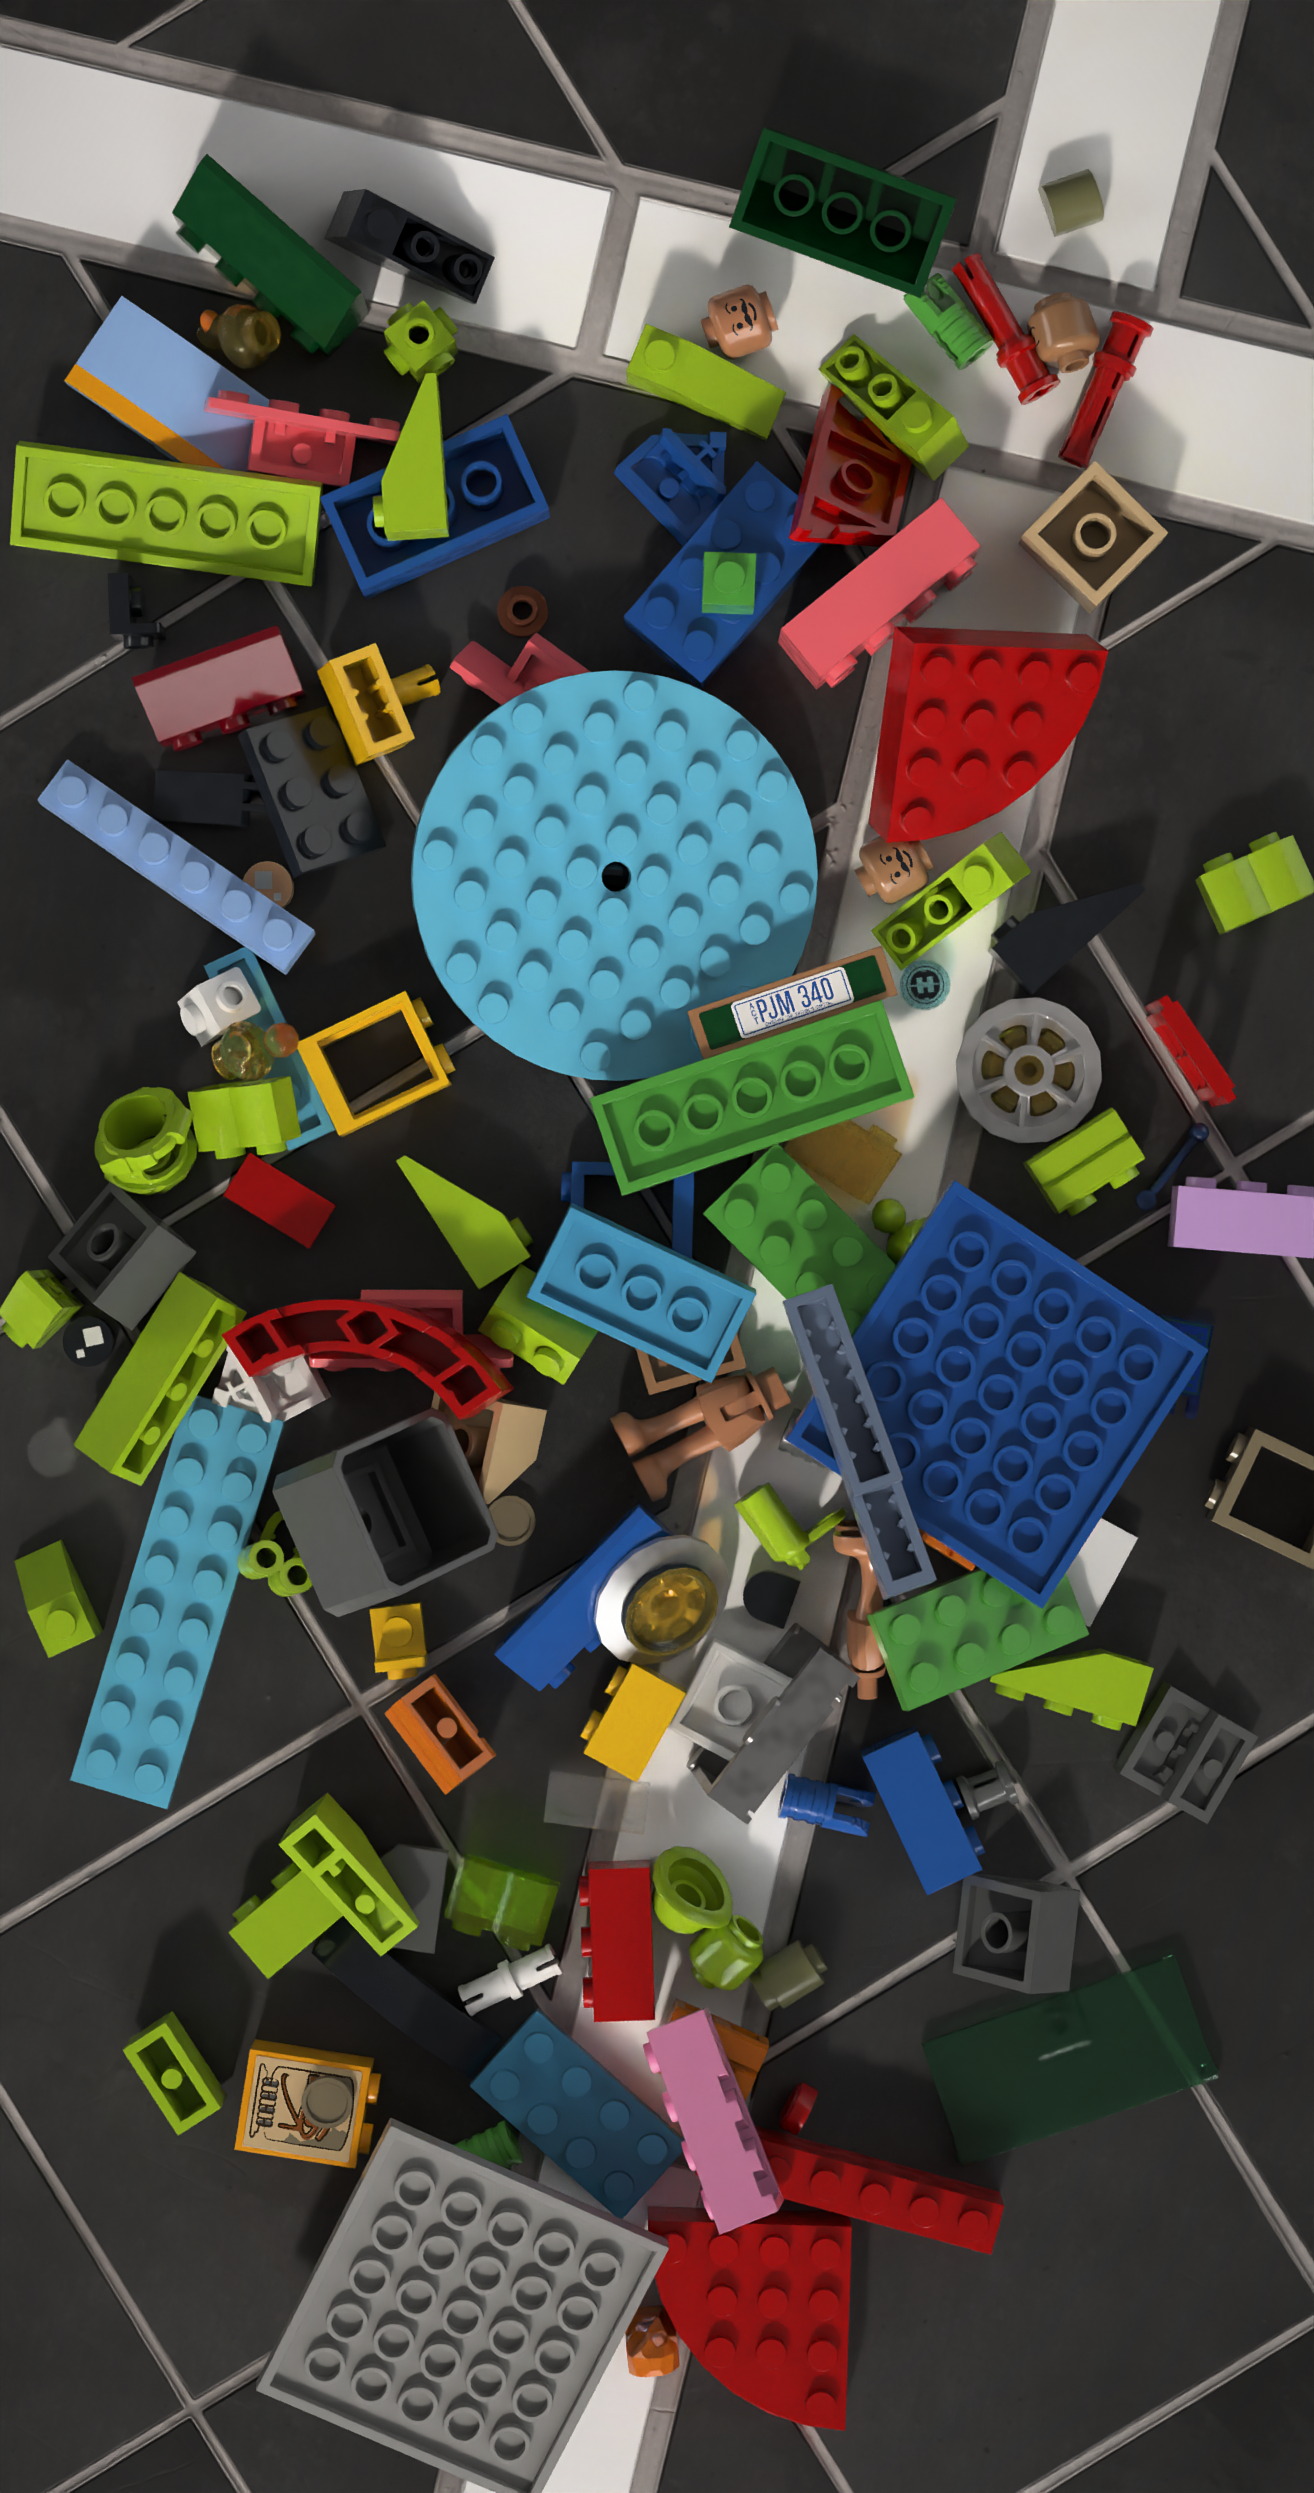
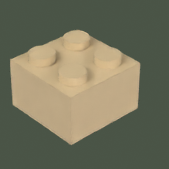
M1094 461L1022 535L1018 544L1075 601L1091 614L1163 541L1168 532L1114 478Z

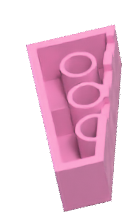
M708 2007L646 2032L649 2042L643 2044L645 2056L654 2074L661 2072L667 2091L662 2093L665 2107L672 2122L679 2121L685 2141L681 2142L685 2158L690 2169L697 2171L703 2188L700 2193L705 2209L710 2219L715 2221L719 2234L779 2211L784 2202L783 2196Z

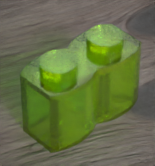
M464 1853L457 1870L444 1917L454 1920L452 1928L460 1932L481 1936L483 1929L493 1931L502 1935L500 1940L502 1944L515 1949L529 1951L531 1944L542 1945L560 1882Z

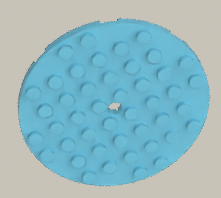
M613 670L587 672L559 678L531 688L488 714L468 732L451 752L445 765L439 772L425 799L417 823L412 849L411 889L419 933L427 957L439 981L454 1003L486 1035L515 1055L555 1072L591 1080L623 1081L645 1079L703 1060L687 1011L792 976L802 956L810 933L817 897V855L811 821L794 778L777 751L757 728L740 713L718 698L692 685L668 677L643 672ZM611 862H620L628 868L629 880L624 889L613 892L604 886L601 875L606 865Z

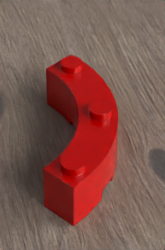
M324 1299L295 1303L268 1310L241 1322L222 1334V1337L249 1377L267 1375L278 1367L300 1357L325 1351L359 1353L388 1360L416 1374V1377L432 1388L448 1404L459 1420L474 1417L514 1389L500 1369L477 1346L459 1332L423 1313L388 1302L367 1299Z

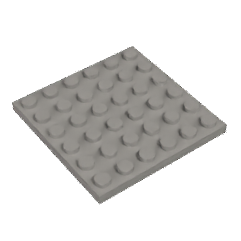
M390 2118L256 2381V2391L495 2493H542L669 2250L668 2240Z

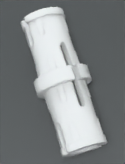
M547 1944L545 1947L512 1963H509L506 1959L497 1964V1970L465 1985L458 1986L462 2002L466 2001L467 2003L465 2008L469 2015L473 2016L477 2012L510 1996L513 2000H516L523 1996V1990L555 1975L562 1974V1967L558 1958L555 1959L554 1957L555 1952L552 1946Z

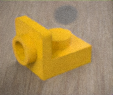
M421 1602L370 1608L376 1657L374 1662L375 1673L387 1672L388 1680L418 1676L417 1668L425 1667L428 1663Z

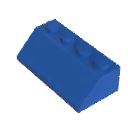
M639 1500L498 1643L494 1655L539 1692L548 1683L556 1689L575 1670L576 1667L570 1661L584 1647L591 1653L601 1644L593 1618L597 1593L610 1570L631 1550L655 1538L674 1536V1534Z

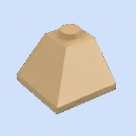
M434 1392L431 1408H435L448 1416L485 1504H490L536 1461L547 1410L514 1401L498 1399L474 1417L459 1420L448 1404Z

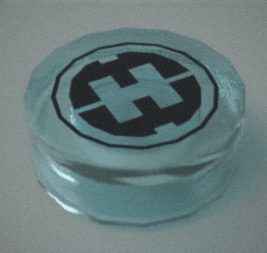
M932 960L913 962L904 970L900 977V994L906 1004L916 1010L928 1011L935 1009L946 1000L950 992L948 973L940 964Z

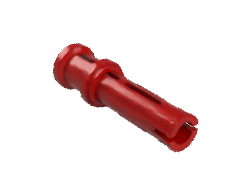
M972 254L964 259L966 265L963 266L959 262L952 268V272L957 276L989 334L995 340L994 342L999 349L996 353V361L1000 368H1007L1019 389L1020 394L1017 398L1021 405L1032 403L1056 388L1061 381L1057 374H1050L1046 365L1039 358L1035 349L1036 342L1031 334H1024L985 266L981 254Z
M1113 311L1109 320L1112 323V327L1102 350L1095 351L1092 358V366L1095 368L1092 380L1084 394L1067 438L1058 453L1060 459L1080 468H1088L1094 448L1102 434L1119 390L1124 381H1129L1130 377L1134 376L1137 368L1133 364L1144 338L1151 337L1154 330L1147 322L1124 312Z

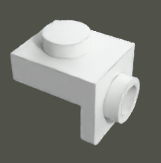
M234 967L196 985L177 1002L181 1008L180 1016L183 1025L191 1035L196 1036L201 1047L218 1039L234 1025L261 1011L257 998L241 969L238 967Z

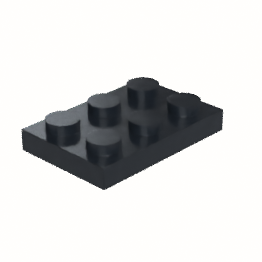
M331 705L244 730L238 735L293 878L372 854L386 847Z

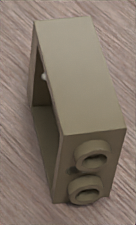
M1248 1427L1245 1435L1238 1432L1231 1442L1225 1460L1231 1462L1223 1481L1216 1478L1205 1497L1203 1505L1209 1508L1205 1518L1314 1570V1524L1302 1549H1299L1229 1515L1261 1447L1314 1471V1456L1252 1427Z

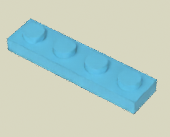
M243 947L204 965L209 979L234 967L240 968L261 1006L259 1013L234 1025L232 1029L256 1080L291 1076L301 1137L286 1141L287 1148L291 1151L335 1131L336 1128L298 1049L290 1054H286L283 1051L279 1032L280 1029L288 1031L287 1027L289 1026L255 953Z

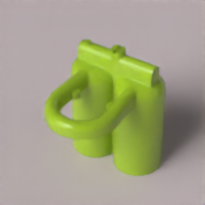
M769 1482L757 1486L733 1504L770 1557L776 1562L785 1561L789 1566L798 1567L799 1570L807 1567L810 1562V1556L805 1550L806 1547L835 1527L847 1515L845 1508L841 1506L804 1532Z
M279 1510L267 1521L258 1542L248 1545L241 1550L237 1558V1566L240 1573L246 1578L254 1580L267 1577L271 1590L279 1596L287 1597L307 1591L312 1586V1582L296 1547L293 1548V1553H295L293 1557L284 1561V1553L281 1547L276 1542L270 1541L276 1538L273 1533L277 1525L284 1520Z

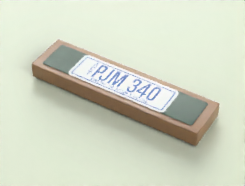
M879 946L689 1010L687 1014L704 1060L879 1000L897 996L898 993L883 948Z

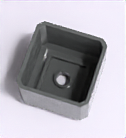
M430 1408L371 1432L278 1474L272 1490L323 1610L337 1617L400 1596L494 1550L498 1531L449 1418L446 1414L435 1408Z

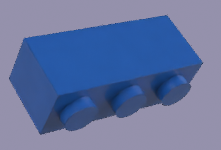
M914 1725L860 1750L927 1895L983 1870L977 1856L985 1853V1850L973 1825L964 1829L955 1811L964 1807L952 1780L949 1779L942 1783L934 1764L943 1760L930 1733L920 1737Z

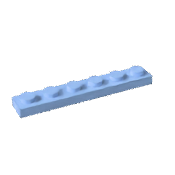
M68 759L37 799L44 808L285 975L316 935L314 929Z

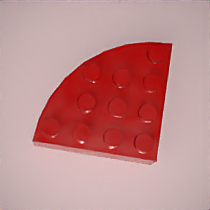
M895 626L868 824L887 843L927 840L966 829L999 813L1031 790L1060 760L1082 728L1098 693L1108 650L1087 634Z
M648 2206V2231L667 2239L669 2243V2250L655 2275L660 2299L678 2335L700 2364L732 2393L769 2414L805 2426L845 2431L852 2239L850 2217L834 2212L779 2210L719 2234L715 2221L710 2219L705 2208Z

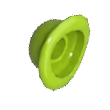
M674 1846L660 1854L654 1863L652 1878L655 1885L652 1892V1904L660 1922L668 1929L681 1934H694L704 1928L718 1929L727 1926L733 1917V1901L729 1885L718 1866L707 1855L690 1847Z

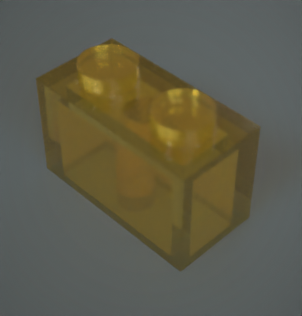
M851 1120L791 1139L783 1148L788 1155L865 1205H870L902 1156V1153L894 1149L898 1140L875 1124H872L867 1131Z

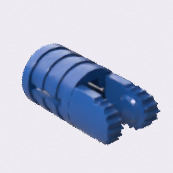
M787 1773L780 1796L778 1818L786 1819L787 1817L798 1822L804 1821L811 1825L817 1824L826 1829L868 1837L870 1823L858 1817L835 1813L834 1807L836 1802L856 1807H871L874 1805L875 1793L831 1782L827 1784L820 1780L814 1781L807 1777H796L795 1774Z

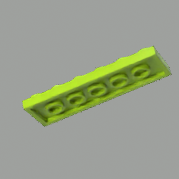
M19 441L16 445L10 545L312 587L315 578L322 504L320 497L323 494L324 482Z

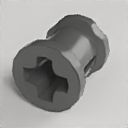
M1003 1759L995 1763V1768L970 1778H965L963 1775L955 1777L972 1820L979 1818L981 1811L1007 1801L1012 1805L1019 1803L1017 1793Z

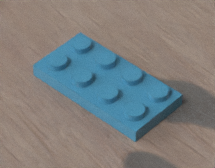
M574 1203L570 1204L527 1292V1298L712 1383L756 1296L755 1288Z
M538 2007L470 2082V2087L606 2209L620 2219H623L683 2152L681 2142L685 2141V2138Z

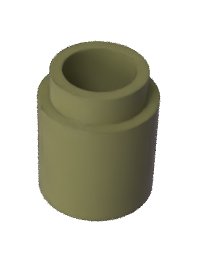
M796 1940L763 1961L758 1966L759 1970L750 1975L749 1978L766 2007L772 2011L780 2005L785 2009L823 1985L825 1981L821 1973L826 1971L828 1967L813 1943L804 1947L799 1940Z

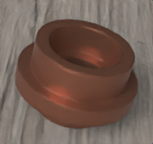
M516 586L506 591L501 597L497 607V615L501 626L506 632L513 636L524 638L533 636L544 627L548 617V607L545 598L536 589L529 586ZM520 602H526L532 607L531 616L525 620L517 619L513 615L514 606Z

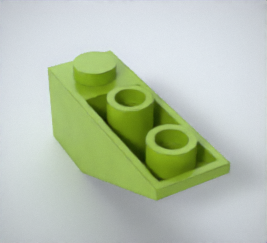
M855 334L818 369L832 385L838 387L844 393L843 397L864 418L867 416L881 430L883 437L888 442L896 445L912 462L911 464L933 482L969 447L955 417Z
M1001 831L981 844L870 931L898 968L903 970L1032 871Z
M1098 1648L1027 1661L987 1679L990 1682L996 1683L994 1692L1021 1701L1024 1700L1026 1693L1045 1698L1044 1708L1072 1716L1074 1708L1093 1713L1091 1722L1120 1731L1122 1723L1136 1727L1154 1668L1146 1662Z

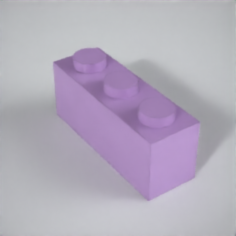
M1186 1177V1186H1172L1168 1247L1314 1258V1187L1287 1185V1194L1267 1193V1183L1237 1181L1236 1190L1216 1189L1217 1179Z

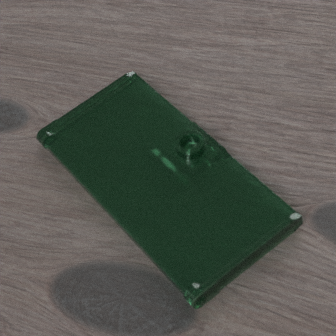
M1174 1955L921 2042L954 2136L953 2140L958 2152L957 2161L963 2167L1196 2085L1217 2080L1219 2072L1218 2067L1213 2063L1210 2052L1207 2050Z

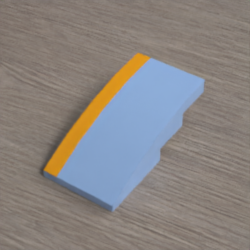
M123 296L120 297L64 380L68 386L110 413L115 420L147 440L158 451L174 462L247 472L254 420L205 412V400L208 397L218 398L219 390H227L249 395L248 404L269 406L267 398Z

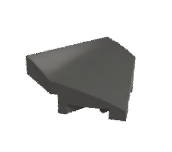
M398 1843L396 1846L394 1844L379 1857L420 1922L419 1926L393 1946L394 1948L435 1953L449 1850Z

